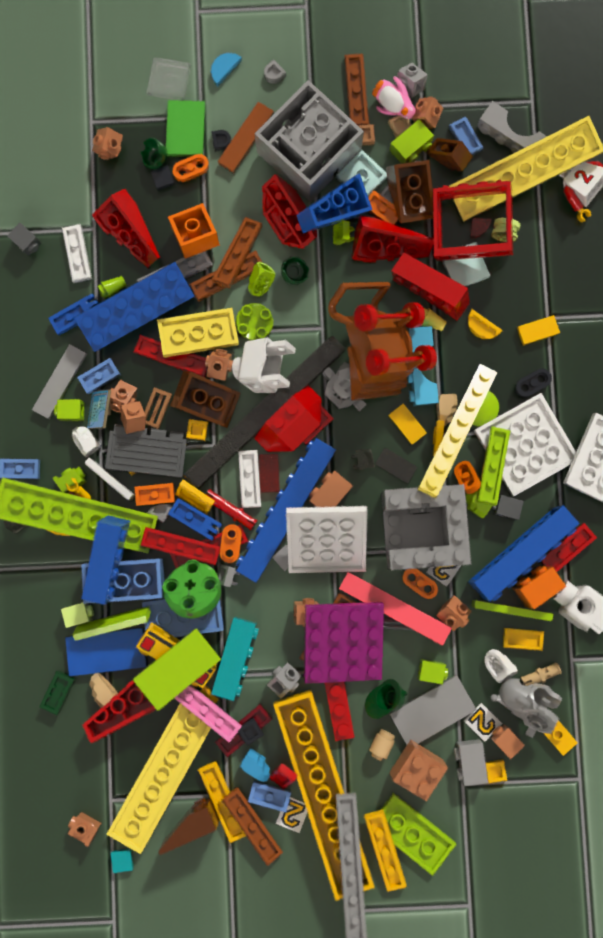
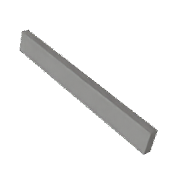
M356 793L336 794L346 938H367Z

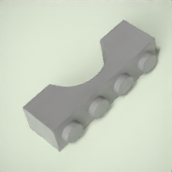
M493 101L483 113L477 125L483 134L495 138L497 143L507 146L513 153L547 137L541 132L532 136L516 134L508 125V111Z

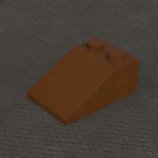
M429 160L395 164L386 167L388 187L399 222L407 223L433 219V188Z
M183 371L170 406L228 428L241 393L193 372Z
M203 797L194 802V805L164 839L158 851L160 855L217 830L220 820L210 798L205 799Z

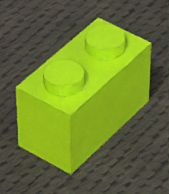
M419 119L391 142L389 151L401 164L414 162L418 158V154L430 149L434 135Z

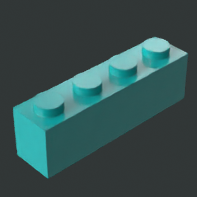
M238 617L233 618L212 689V695L232 701L235 700L236 696L240 697L243 685H239L241 677L245 678L248 666H245L246 659H251L254 647L250 646L252 639L256 640L259 628H256L257 623Z

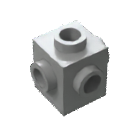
M410 63L398 71L397 78L405 85L411 98L425 90L428 74L415 64Z
M287 662L283 667L278 666L272 672L274 677L267 686L282 698L289 691L292 693L299 686L297 681L302 675Z

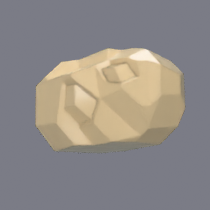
M456 394L438 395L439 403L436 404L437 419L445 421L444 426L452 421L453 415L457 411Z
M95 673L91 677L89 685L92 689V696L94 701L102 708L118 693L102 674Z

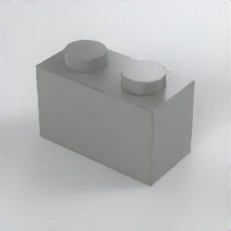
M481 740L456 742L457 748H454L455 760H459V768L456 769L458 780H461L464 786L488 783L484 748Z

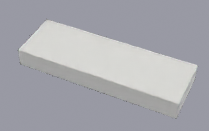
M81 224L62 228L73 283L92 280Z
M258 450L238 451L242 509L261 507Z
M88 458L85 461V465L125 499L132 501L135 498V494L95 460Z

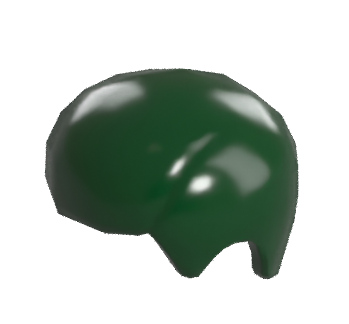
M150 137L144 140L145 148L143 151H140L145 167L158 169L167 158V149L161 141Z
M289 257L283 262L281 275L285 282L290 285H299L308 279L309 267L300 257Z

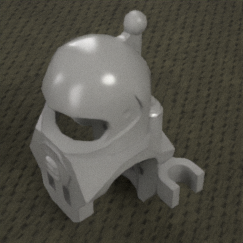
M344 362L336 374L330 367L323 372L322 375L329 380L324 395L338 409L350 407L353 404L360 412L366 406L363 400L351 401L350 362Z
M510 678L501 685L498 696L495 694L491 695L492 701L501 703L511 711L512 715L521 718L524 724L529 726L526 735L532 738L536 730L551 734L559 718L547 708H558L562 698L547 685L534 683L523 686L519 682L520 679Z

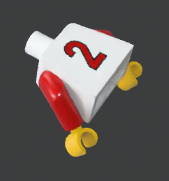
M599 161L583 162L559 174L560 177L564 178V194L575 212H579L577 219L580 222L585 221L582 213L587 217L591 216L590 210L583 209V206L587 207L603 187V165Z

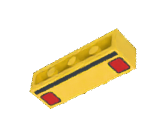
M151 622L136 647L140 653L145 656L150 655L156 661L180 640ZM217 663L195 680L192 685L204 688L216 670Z

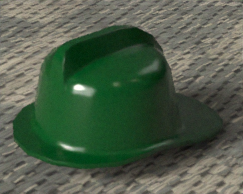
M394 679L384 681L368 694L365 701L366 713L373 719H380L390 712L400 710L404 705L407 692Z

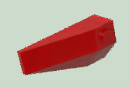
M126 189L112 194L92 214V217L106 234L114 236L118 244L125 245L130 250V253L147 268L160 258L138 206Z
M360 215L354 235L352 259L368 263L384 259L393 261L394 258H400L403 253L413 258L429 257L434 244V238L377 218Z

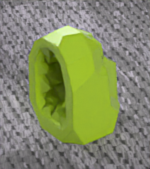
M257 262L254 265L248 285L251 295L262 296L270 288L276 275L270 266L262 262Z
M478 490L472 494L465 493L467 509L483 519L493 505L477 502Z

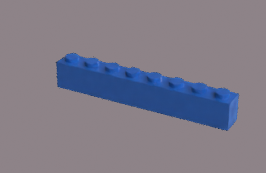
M317 438L314 442L310 441L305 450L308 452L304 458L300 457L295 466L298 469L295 474L291 473L285 483L288 486L285 491L280 490L276 497V500H278L275 507L271 506L265 515L268 519L265 524L261 522L256 530V533H258L256 539L249 541L246 546L248 552L245 557L241 555L236 563L238 567L236 571L255 583L258 582L287 533L286 508L303 507L336 452V449Z

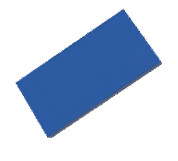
M144 628L112 631L77 641L74 640L73 636L65 637L69 676L147 667V657L140 653L136 647L144 634Z

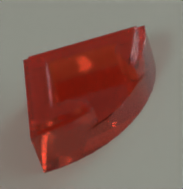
M472 218L470 238H476L485 233L491 224V219Z

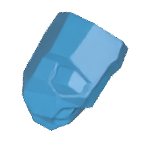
M250 748L239 767L252 777L265 782L270 777V768L265 762V757Z

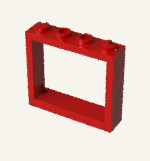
M497 180L496 183L481 181L476 183V185L462 183L456 187L443 185L441 188L433 189L434 257L436 261L513 255L511 181ZM506 194V243L442 248V200Z

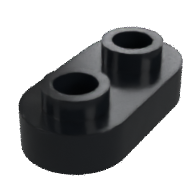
M538 369L520 379L515 384V392L518 396L527 398L547 387L552 381V375L546 369ZM538 376L543 378V382L538 381ZM521 386H526L527 391H522Z

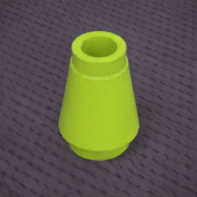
M120 276L100 282L97 288L105 300L117 294L127 285L123 277Z

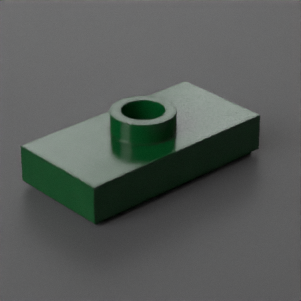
M56 671L39 708L57 716L75 678Z

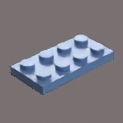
M165 599L142 602V608L149 606L151 610L148 622L144 623L145 631L151 622L174 637L187 636L195 628L201 634L224 631L220 599L212 611L198 618H184L177 615L170 609Z

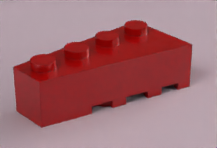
M406 253L402 254L391 270L393 280L397 284L404 285L410 291L419 295L456 321L459 320L470 303L467 287Z
M131 681L82 726L90 743H94L157 709L135 682Z

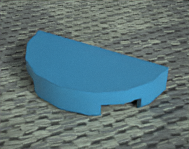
M225 53L214 60L211 74L213 82L217 87L242 61V57L234 53Z

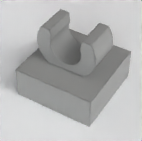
M223 564L220 565L218 578L221 585L231 587V585L236 586L238 584L233 581L235 574L240 575L235 570L236 568Z

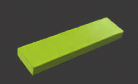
M490 427L477 502L494 506L498 503L510 430Z
M472 600V607L476 609L545 621L553 620L552 613Z
M147 606L78 624L72 635L74 640L77 641L147 623L151 614L150 607Z

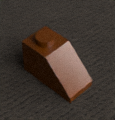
M436 138L430 149L426 152L430 157L448 169L462 172L473 157L463 141Z

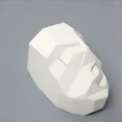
M76 427L72 430V439L85 457L92 455L102 446L88 428Z
M494 649L487 652L485 656L486 668L498 683L505 682L517 674L516 666L511 663L506 655Z

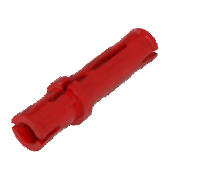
M211 489L207 491L208 494L206 495L215 501L213 504L215 507L232 517L233 521H238L249 530L254 528L253 526L256 525L258 520H255L246 514L244 509L237 508Z

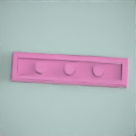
M191 684L175 697L178 702L228 742L232 740L242 727L241 724Z

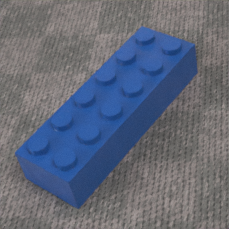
M173 262L77 315L74 319L91 348L96 352L194 297V294L176 262Z
M564 505L552 508L472 577L468 583L483 600H497L503 594L501 591L504 588L512 587L517 582L516 578L519 575H525L532 569L531 565L537 561L539 563L547 556L546 552L551 548L554 550L562 543L560 540L563 537L571 536L577 530L575 527L579 522Z

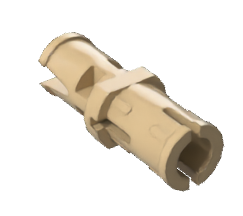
M555 662L542 669L539 667L535 672L520 677L521 682L523 681V686L540 682L543 684L547 679L562 674L558 663Z

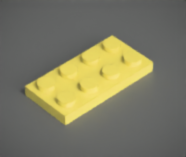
M232 308L157 320L164 358L239 345Z

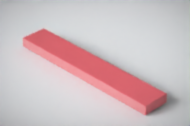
M349 572L339 587V590L363 603L382 602L386 616L441 646L445 643L452 629Z

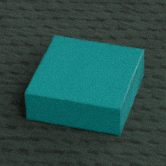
M131 848L111 852L113 873L132 871L134 869Z

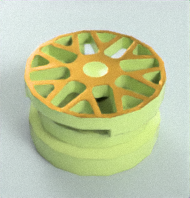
M497 218L494 221L493 226L495 229H493L491 236L496 240L506 242V218ZM514 219L513 242L517 241V232L520 230L521 224Z

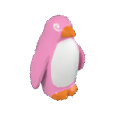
M393 77L397 86L387 80H380L372 92V95L384 107L377 106V110L385 115H399L405 119L412 118L416 109L408 96L405 85L397 77Z

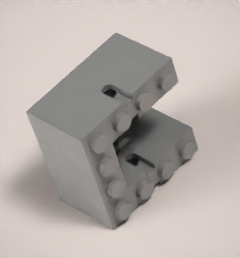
M307 80L255 133L256 150L268 164L311 202L333 180L335 171L339 173L362 150L364 131Z
M464 484L442 486L436 499L418 490V488L384 490L381 493L388 570L471 564ZM429 512V513H426V514H413V513Z

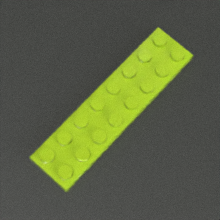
M2 478L0 484V519L94 541L97 522L109 515L130 520L124 548L149 553L150 548L140 545L145 527L155 529L158 516Z

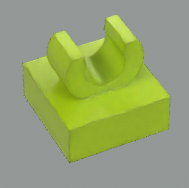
M343 220L333 226V244L341 245L354 240V237H350V232L354 231V227L350 226L349 221Z

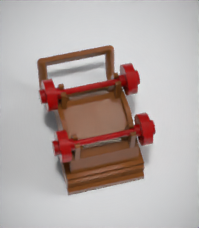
M389 282L342 283L328 304L330 317L346 325L351 347L347 348L350 360L351 401L401 394V389L407 387V377L414 371V368L421 371L431 370L437 362L436 351L430 345H420L413 353L412 339L406 327L418 328L423 324L425 311L420 303H407L401 311L393 314H387L378 309L379 302L390 288ZM379 289L372 299L371 305H359L354 312V316H344L336 311V305L346 290Z

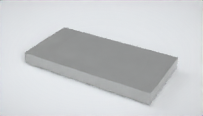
M454 675L444 681L443 684L435 686L404 704L400 710L390 712L389 714L407 745L410 740L418 744L477 709L458 676Z

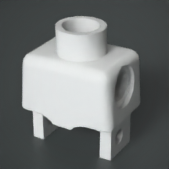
M269 338L247 341L244 344L242 357H236L233 360V374L239 382L254 393H276L277 388H288L290 382L280 375L283 355L295 354L296 348L286 340L272 341Z
M568 580L565 581L564 584L567 587L553 597L555 601L561 604L559 613L577 628L588 631L591 628L597 634H601L603 632V596L590 586H574ZM579 601L582 604V608L580 611L577 608V604Z

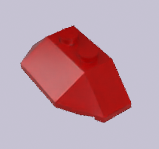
M277 174L272 176L262 186L263 215L283 245L304 249L317 238V230L302 233L296 216L307 207L293 187Z
M309 385L294 394L264 423L254 439L267 452H294L321 425L322 398Z

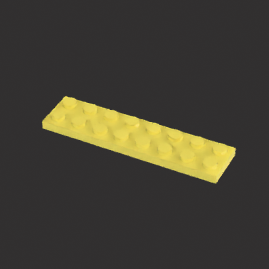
M587 116L450 185V187H456L462 183L476 185V183L481 181L496 183L497 180L511 181L513 198L603 153V145L590 116ZM506 194L455 198L453 201L464 222L505 202Z
M181 703L107 832L108 836L139 854L142 853L211 729Z

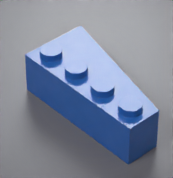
M360 173L346 180L296 215L302 233L359 217L372 210Z
M108 515L97 522L82 594L83 600L105 605L110 599H113L115 594L113 586L119 575L118 567L123 556V548L130 520Z

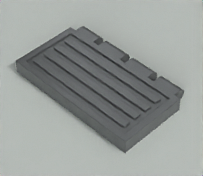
M114 425V431L109 433L106 470L182 478L187 442L186 439H183L184 432L170 431V438L166 437L167 430L152 428L150 435H147L148 428L126 434L123 425Z

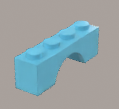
M432 326L409 328L407 330L412 339L413 353L420 345L433 346ZM414 368V371L407 377L408 383H411L412 391H409L410 402H413V406L439 403L437 384L426 379L421 370Z

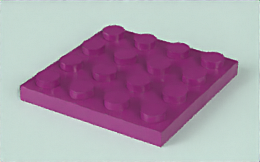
M382 602L305 605V684L382 680L384 604Z

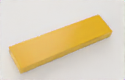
M217 760L199 768V774L229 843L245 837L246 835L221 800L230 793V790Z
M384 809L364 814L387 892L406 888V880Z

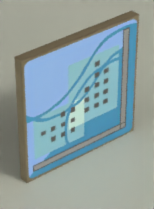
M111 390L92 392L87 424L88 429L106 428L107 415H111V407H109Z

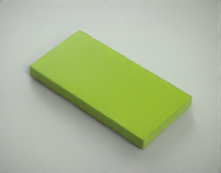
M195 628L134 677L133 681L157 711H159L219 662L221 658L198 629Z
M393 792L380 810L384 809L394 845L433 876L456 846V842Z

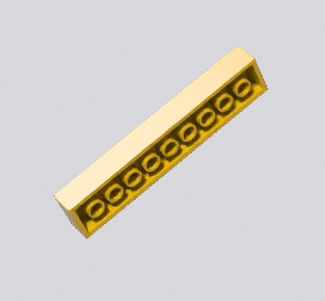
M309 689L276 700L273 705L294 771L298 774L297 780L335 900L343 898L336 794H344L345 792L312 690ZM360 842L363 891L374 888V884Z

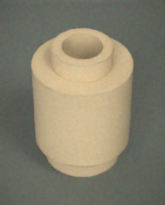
M381 729L376 734L369 749L372 752L371 756L380 761L383 758L387 759L395 743V735Z

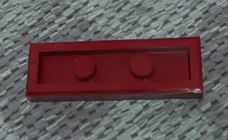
M260 703L238 723L242 725L254 717L262 729L273 718ZM237 732L230 742L220 737L215 743L228 758L245 741L240 733Z

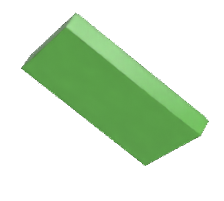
M168 100L167 156L191 157L196 154L203 155L205 101Z

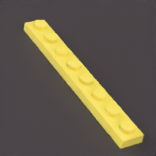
M481 364L479 365L418 490L436 499L497 372Z

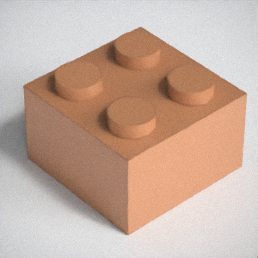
M336 471L332 474L328 472L322 479L321 483L323 485L320 489L316 487L310 493L309 497L311 499L309 503L314 507H336L353 485Z
M410 740L390 770V775L395 783L427 801L448 767L442 758Z

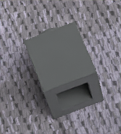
M20 222L7 235L28 256L31 253H35L41 244L38 238Z
M499 495L497 505H493L491 508L494 510L493 515L511 520H519L524 501Z

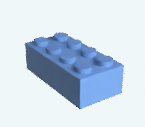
M163 559L120 561L118 567L119 575L113 586L115 594L113 599H110L108 602L164 598L162 589L164 582ZM81 564L83 589L89 564ZM83 600V604L96 603L92 601Z

